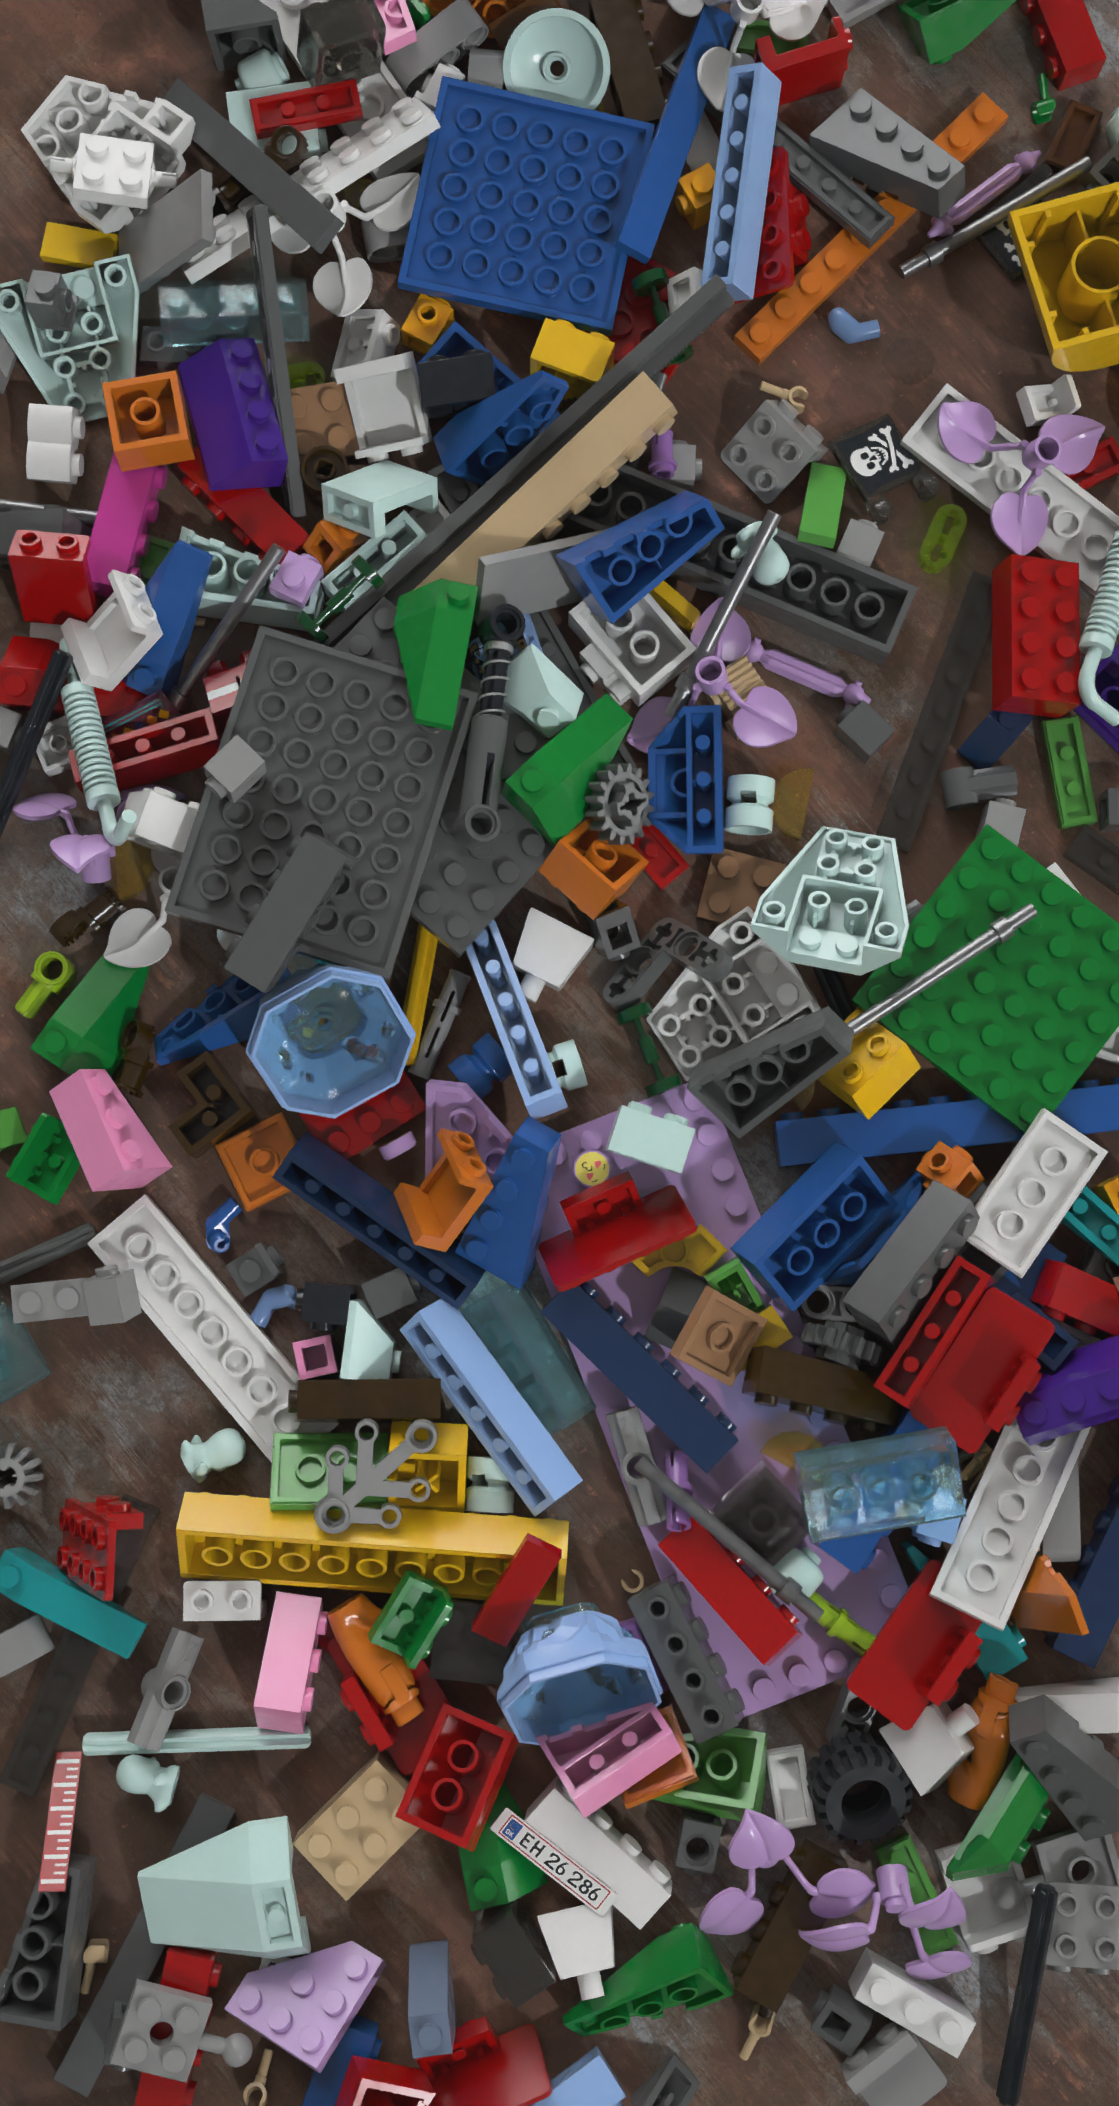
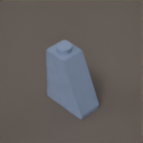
M448 1939L415 1943L409 1946L408 2023L413 2059L453 2053L457 2012Z

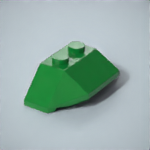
M1018 1753L1014 1756L948 1864L946 1877L951 1881L1006 1872L1012 1862L1020 1865L1031 1846L1026 1841L1033 1828L1040 1831L1051 1812L1046 1808L1049 1794Z

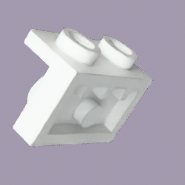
M358 309L346 316L330 377L336 381L333 369L393 356L400 340V325L383 309Z
M260 1580L187 1581L183 1585V1621L261 1620L267 1615V1600H262V1583Z

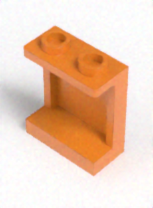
M441 1128L437 1133L444 1150L441 1158L420 1187L401 1182L394 1191V1196L414 1245L446 1252L494 1186L472 1137L463 1131L455 1132Z

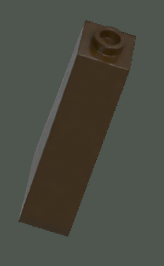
M441 1378L298 1380L295 1390H289L288 1413H295V1422L358 1423L368 1418L376 1423H392V1421L413 1422L418 1419H427L433 1423L440 1418Z

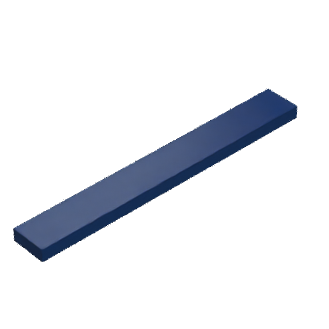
M705 3L698 14L613 246L644 264L651 258L708 100L701 91L697 81L698 62L702 55L713 47L727 48L736 23L730 14L716 6L709 7Z

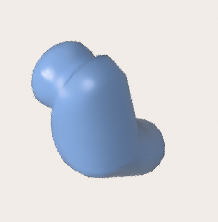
M841 307L832 309L828 314L829 328L847 344L880 337V326L877 319L859 323Z
M288 1284L267 1289L252 1312L251 1319L255 1324L266 1328L275 1310L285 1307L291 1310L295 1309L298 1290H295L294 1286Z

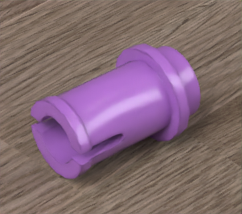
M668 429L664 434L658 437L655 434L650 439L651 461L648 463V470L652 473L653 477L661 480L672 478L677 470V462L673 460V432Z

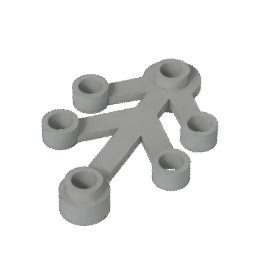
M366 1418L359 1421L355 1428V1437L358 1440L356 1484L343 1494V1468L349 1462L350 1453L343 1445L330 1447L325 1457L326 1464L329 1467L327 1495L319 1500L315 1508L314 1516L317 1525L323 1531L331 1534L345 1531L351 1523L380 1524L387 1529L395 1528L400 1523L402 1517L401 1508L396 1503H385L380 1509L358 1507L355 1505L365 1496L410 1498L414 1502L425 1501L431 1491L430 1482L425 1477L417 1476L410 1481L384 1479L414 1452L425 1453L435 1446L438 1436L435 1425L427 1419L413 1421L407 1429L406 1439L373 1467L374 1441L378 1436L379 1427L372 1419ZM363 1425H369L373 1428L374 1435L370 1438H365L360 1434V1428ZM418 1428H425L430 1436L428 1439L420 1441L415 1437V1431ZM334 1451L343 1453L345 1461L341 1464L334 1463L330 1457L331 1453ZM416 1483H421L426 1487V1493L421 1496L415 1495L412 1492V1486ZM332 1506H336L341 1510L342 1516L338 1519H333L328 1515L327 1510ZM388 1509L394 1510L397 1514V1519L392 1522L386 1521L383 1518V1512Z

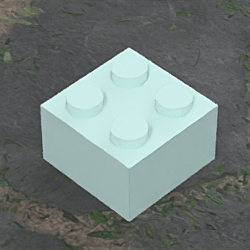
M634 1101L629 1102L628 1107L621 1105L618 1108L605 1150L673 1173L682 1174L696 1130L687 1127L689 1119L667 1113L664 1115V1118L651 1115L652 1107Z

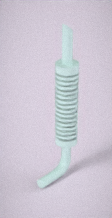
M1119 530L1114 533L1079 643V650L1085 654L1078 678L1079 694L1088 709L1094 711L1112 726L1119 724V712L1105 702L1097 693L1095 674L1100 659H1105L1112 655L1119 633Z
M63 637L60 641L59 649L70 654ZM72 662L66 677L67 685L61 689L60 695L70 730L87 807L90 810L99 812L102 831L108 843L121 846L128 839L137 815L134 811L127 809L122 812L118 822L116 821L114 808L120 804L121 796L111 762L105 731L103 730L104 727L94 687L81 683L75 664Z

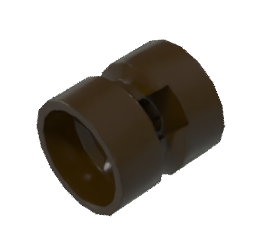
M326 445L311 449L306 453L301 463V474L308 496L315 505L323 508L321 484L350 473L347 460L342 452Z

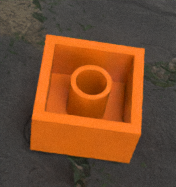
M176 370L102 383L113 450L122 472L195 459L184 395Z
M588 817L557 843L538 871L548 879L552 886L558 888L575 903L580 911L586 913L594 920L629 889L649 862L629 844L609 845L608 841L599 840V831H592L589 828L594 821L593 817Z

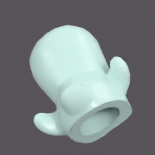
M762 521L752 523L737 533V545L731 551L733 559L745 556ZM777 527L752 574L754 579L763 585L779 583L789 571L790 564L787 556L779 544L773 540L778 531Z
M226 1428L216 1432L203 1443L198 1435L193 1437L191 1443L184 1440L181 1445L180 1455L190 1475L197 1483H201L212 1470L221 1472L239 1463L246 1453V1442L239 1431Z
M132 1754L120 1761L116 1772V1780L120 1788L128 1793L149 1795L154 1802L155 1812L157 1813L171 1805L179 1780L180 1767L177 1765H170L167 1768L161 1767L156 1757L146 1758Z

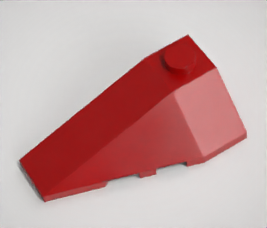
M12 636L0 663L1 706L10 710L30 711L55 649H59V643L45 638ZM65 679L62 688L67 685V679ZM123 680L112 691L94 687L100 717L104 719L118 720L155 701V698L125 685ZM59 694L52 714L65 715L61 695ZM154 703L122 720L126 721L136 716L137 714L153 707ZM154 708L130 721L147 723L148 715L153 716Z

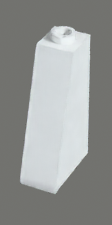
M1119 1677L1018 1687L1015 1696L1018 1702L1045 1694L1079 1722V1729L1086 1734L1119 1733Z

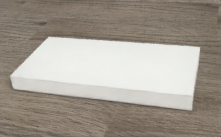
M1042 1108L975 1205L980 1219L976 1230L968 1237L967 1242L1019 1278H1023L1108 1151L1045 1108Z

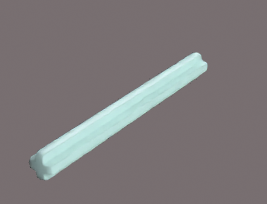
M305 1725L303 1734L258 1727L168 1730L159 1752L145 1749L127 1741L130 1731L88 1732L83 1736L82 1750L86 1756L304 1749L308 1748L311 1744V1728Z

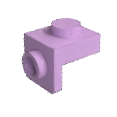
M289 550L268 587L270 594L304 609L318 581L325 578L323 567L313 556L306 553L298 555Z

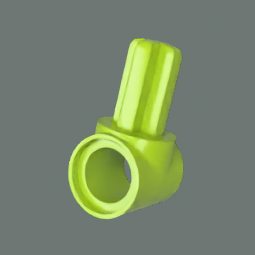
M48 951L41 954L35 962L33 973L30 975L35 980L17 1002L15 1009L26 1018L33 1019L53 992L59 995L62 989L69 987L76 978L74 963L58 952ZM61 961L63 965L62 974L56 979H50L48 976L50 965Z

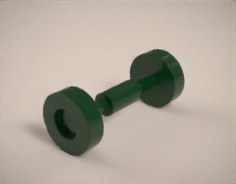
M663 268L647 270L636 276L631 282L637 297L651 295L654 303L652 311L657 326L670 316L664 302L661 303L658 292L669 283L668 276ZM692 344L688 345V348H685L684 351H681V354H678L677 357H674V360H671L667 367L681 364L691 358L694 354Z
M359 554L351 561V564L358 570L360 575L347 588L343 586L326 603L328 607L314 621L303 610L295 617L320 644H323L329 636L319 626L333 612L337 614L354 597L352 593L365 580L376 590L385 583L381 576Z
M644 1002L616 1014L615 1018L619 1026L632 1022L635 1025L640 1037L637 1040L646 1064H651L657 1082L644 1088L648 1098L677 1088L683 1085L679 1074L664 1079L657 1062L660 1060L655 1044L651 1035H646L640 1020L653 1013L650 1003Z

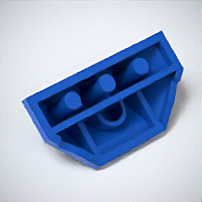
M721 705L683 706L676 714L677 716L648 747V779L650 781L648 792H654V796L649 799V805L654 807V812L649 813V820L653 826L686 855L723 854L724 771Z
M918 1172L911 1173L891 1194L898 1203V1206L821 1285H854L924 1194V1188L922 1187L924 1179Z

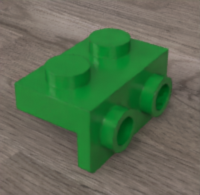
M43 1112L33 1125L29 1136L18 1155L13 1159L12 1165L6 1174V1178L10 1181L24 1186L55 1205H58L81 1165L62 1120Z
M407 1569L368 1633L370 1642L403 1656L406 1666L414 1670L420 1660L425 1659L429 1655L433 1639L441 1626L447 1625L452 1616L453 1602L447 1588Z

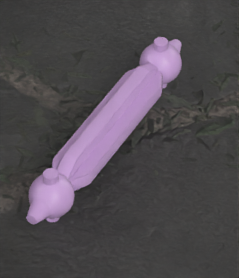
M1024 151L1014 156L1015 163H1009L960 199L948 210L947 214H944L940 219L933 216L931 218L932 227L927 233L928 238L936 236L945 237L953 234V225L963 223L1015 184L1022 174L1035 172L1038 169L1037 160L1041 156V151Z
M755 637L751 641L749 650L745 654L751 664L759 661L769 671L830 697H843L846 702L845 708L850 704L852 706L858 705L862 700L870 704L871 698L864 693V689L861 687L862 681L856 680L855 683L847 685L840 676L779 650L763 649L761 645L762 639L759 637Z

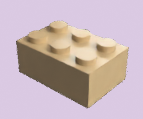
M378 1751L297 1832L293 1841V1845L345 1901L419 1829V1827L395 1817L410 1779L400 1772L394 1762L383 1751Z

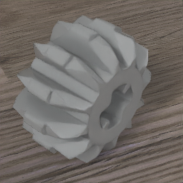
M14 1442L9 1443L6 1450L0 1446V1501L2 1499L5 1509L12 1508L15 1501L20 1506L29 1502L28 1494L35 1496L40 1491L38 1486L32 1481L36 1482L44 1479V1473L34 1472L33 1468L42 1463L41 1459L35 1458L29 1461L28 1458L32 1449L25 1447L19 1452L18 1445ZM13 1468L16 1474L12 1475V1477H17V1480L8 1483L5 1478L9 1475L4 1474V1472Z

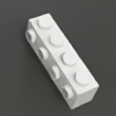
M558 1775L527 1809L524 1821L616 1892L619 1897L613 1905L640 1930L671 1896L672 1880L666 1867L657 1860L650 1861L641 1852L640 1844L627 1833L622 1835L612 1826V1819L601 1808L584 1819Z

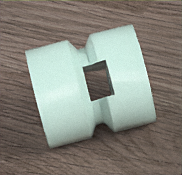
M739 774L728 777L726 799L732 804L726 808L725 831L740 835H767L772 832L773 811L768 808V805L774 802L775 780L773 778L754 774ZM745 801H756V803H745Z
M571 1039L553 1045L552 1052H547L551 1065L561 1060L566 1075L557 1078L560 1088L563 1087L567 1091L587 1086L586 1075L574 1040Z
M467 1456L466 1478L472 1481V1485L466 1488L465 1511L513 1513L514 1490L509 1487L510 1482L492 1457Z

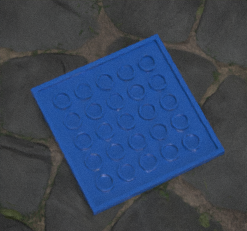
M442 76L434 112L441 127L429 135L400 268L398 289L544 321L545 318L554 321L562 319L570 322L577 329L611 336L628 257L626 253L613 246L649 151L655 124Z

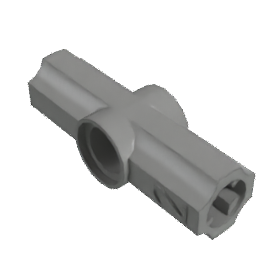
M635 1405L606 1414L638 1527L650 1526L666 1520V1500L662 1496V1491L643 1475H634L627 1468L629 1460L636 1456H645L655 1465L639 1408Z
M172 1627L157 1666L148 1671L142 1680L141 1693L144 1698L127 1741L148 1750L160 1751L175 1711L185 1706L190 1698L191 1687L188 1678L204 1638Z

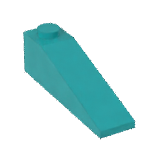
M1085 1185L1061 1222L1119 1268V1215Z
M906 1540L901 1543V1546L919 1573L930 1559ZM982 1622L975 1635L981 1638L983 1642L978 1647L981 1649V1653L975 1662V1666L986 1681L990 1673L1002 1676L1028 1659L1022 1649L1027 1643L1014 1624L1009 1627L1006 1624L1004 1630L999 1631Z
M25 1546L5 1549L0 1558V1593L19 1605L126 1659L130 1658L148 1623L113 1601H101L71 1581L63 1570H59L57 1566Z

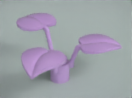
M973 401L944 402L939 408L937 419L938 434L944 449L952 458L966 464L976 463L982 457L984 449L988 452L1022 451V463L1031 470V475L1021 487L1019 495L1014 492H1007L998 497L991 509L990 522L999 540L1015 555L1023 556L1030 553L1039 544L1048 524V508L1044 499L1038 495L1027 496L1028 489L1036 478L1042 475V470L1051 464L1066 475H1074L1084 470L1093 459L1098 442L1105 430V425L1093 419L1079 415L1061 414L1053 416L1043 423L1039 430V437L1030 443L1027 440H1023L1017 443L993 445L988 442L996 434V423L990 410L980 403Z
M720 597L703 612L699 621L694 626L690 642L696 649L701 643L724 597ZM734 610L711 656L704 657L696 666L695 673L698 682L693 685V693L688 706H695L702 691L708 695H718L726 691L733 701L741 707L733 718V727L737 737L751 747L763 748L792 739L797 734L796 715L784 695L773 688L755 687L749 692L745 702L735 692L732 684L728 682L724 662H734L745 655L751 645L749 626ZM655 697L640 708L634 719L631 731L627 736V741L632 747L648 754V747L673 720L664 714L672 699L671 697Z
M146 784L120 792L122 801L118 805L116 821L118 822L130 792L143 791L144 788L154 790V787H160L175 793V801L186 800V795L176 789L160 784ZM42 793L28 797L12 807V811L16 816L26 820H46L58 815L64 818L71 834L60 836L50 842V850L54 856L78 874L81 871L82 880L86 883H103L112 878L110 857L116 856L115 845L108 843L104 835L101 834L83 836L78 834L72 816L68 811L77 806L76 800L73 797L62 793Z
M746 1809L741 1824L731 1839L728 1854L734 1865L748 1869V1888L743 1892L739 1888L730 1887L716 1894L705 1906L698 1924L700 1931L703 1930L705 1933L716 1935H735L753 1928L760 1921L764 1912L761 1900L753 1897L756 1891V1868H770L782 1859L806 1892L813 1895L809 1903L811 1912L823 1918H841L857 1911L870 1899L876 1889V1883L859 1870L839 1868L822 1876L817 1883V1887L811 1885L789 1856L795 1846V1840L791 1831L769 1816Z
M887 1864L876 1870L879 1892L872 1893L873 1906L868 1924L862 1922L846 1923L813 1931H801L798 1929L800 1937L818 1949L830 1952L855 1949L870 1942L869 1935L873 1934L876 1930L880 1904L886 1907L888 1913H899L898 1919L900 1924L910 1928L920 1958L905 1964L906 1973L910 1977L917 1980H936L952 1973L966 1970L972 1966L971 1957L964 1952L944 1951L931 1956L925 1952L917 1928L924 1926L927 1929L940 1930L959 1925L966 1919L965 1906L951 1886L937 1897L914 1905L907 1867L902 1864Z

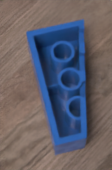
M685 490L555 555V557L592 614L613 624L724 530L725 527L708 498Z
M530 1116L525 1119L514 1134L491 1179L494 1186L474 1213L455 1251L456 1254L520 1290L534 1270L537 1245L540 1242L543 1216L549 1199L550 1182L554 1175L562 1136L559 1132Z

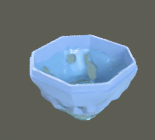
M318 963L313 968L296 970L290 978L276 984L271 992L260 999L257 1015L247 1043L246 1054L282 1108H285L287 1111L337 1118L399 1083L416 1033L381 975L351 966Z
M581 1602L541 1613L527 1620L525 1623V1633L521 1635L518 1644L515 1646L503 1669V1681L497 1691V1702L519 1743L539 1745L535 1737L545 1734L548 1737L570 1731L571 1726L581 1723L583 1726L600 1722L606 1720L607 1715L652 1701L657 1707L662 1702L660 1695L663 1693L648 1651L642 1641L635 1639L633 1634L622 1628L617 1619L601 1613L597 1604Z

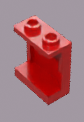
M836 16L831 19L827 40L776 55L770 35L756 39L753 53L754 62H762L782 82L779 106L841 87L844 72L848 69L847 59L849 51L853 49L851 32L848 27H843L840 16Z
M17 530L15 532L8 552V559L24 622L63 625L68 618L87 623L103 605V596L94 594L87 561V554L91 545L88 535L34 530Z

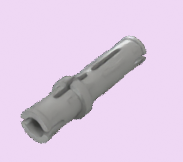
M453 969L449 970V975L439 998H434L432 1006L435 1008L421 1038L416 1063L409 1068L408 1072L430 1080L431 1073L444 1046L455 1016H459L462 1009L459 1006L472 977ZM451 992H454V995L446 1011L445 1017L441 1022L440 1019L447 1005ZM438 1027V1034L435 1038L428 1058H426L425 1055L430 1046L434 1033Z

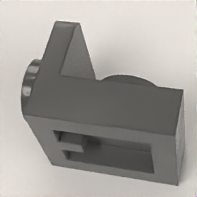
M261 1241L254 1245V1248L225 1265L244 1297L250 1296L285 1273L281 1267L285 1260L274 1244L268 1246L265 1241Z

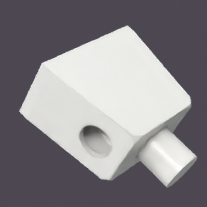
M531 907L512 964L516 971L525 975L520 984L525 998L536 1003L544 985L560 991L592 949L594 938Z
M942 1701L939 1707L935 1704L925 1707L910 1730H902L892 1722L880 1728L879 1731L920 1796L938 1788L974 1751V1744L966 1733L979 1724V1718L973 1708L967 1703H964L952 1712L947 1703Z
M586 1904L538 1915L539 1925L560 1980L577 1976L582 2001L604 1996L600 1970L615 1967L612 1906L603 1917Z

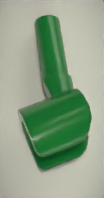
M1045 73L1038 75L1040 101L1034 102L1031 105V115L1036 125L1051 121L1053 117L1052 112L1056 106L1055 99L1053 97L1050 98L1048 93L1047 75Z

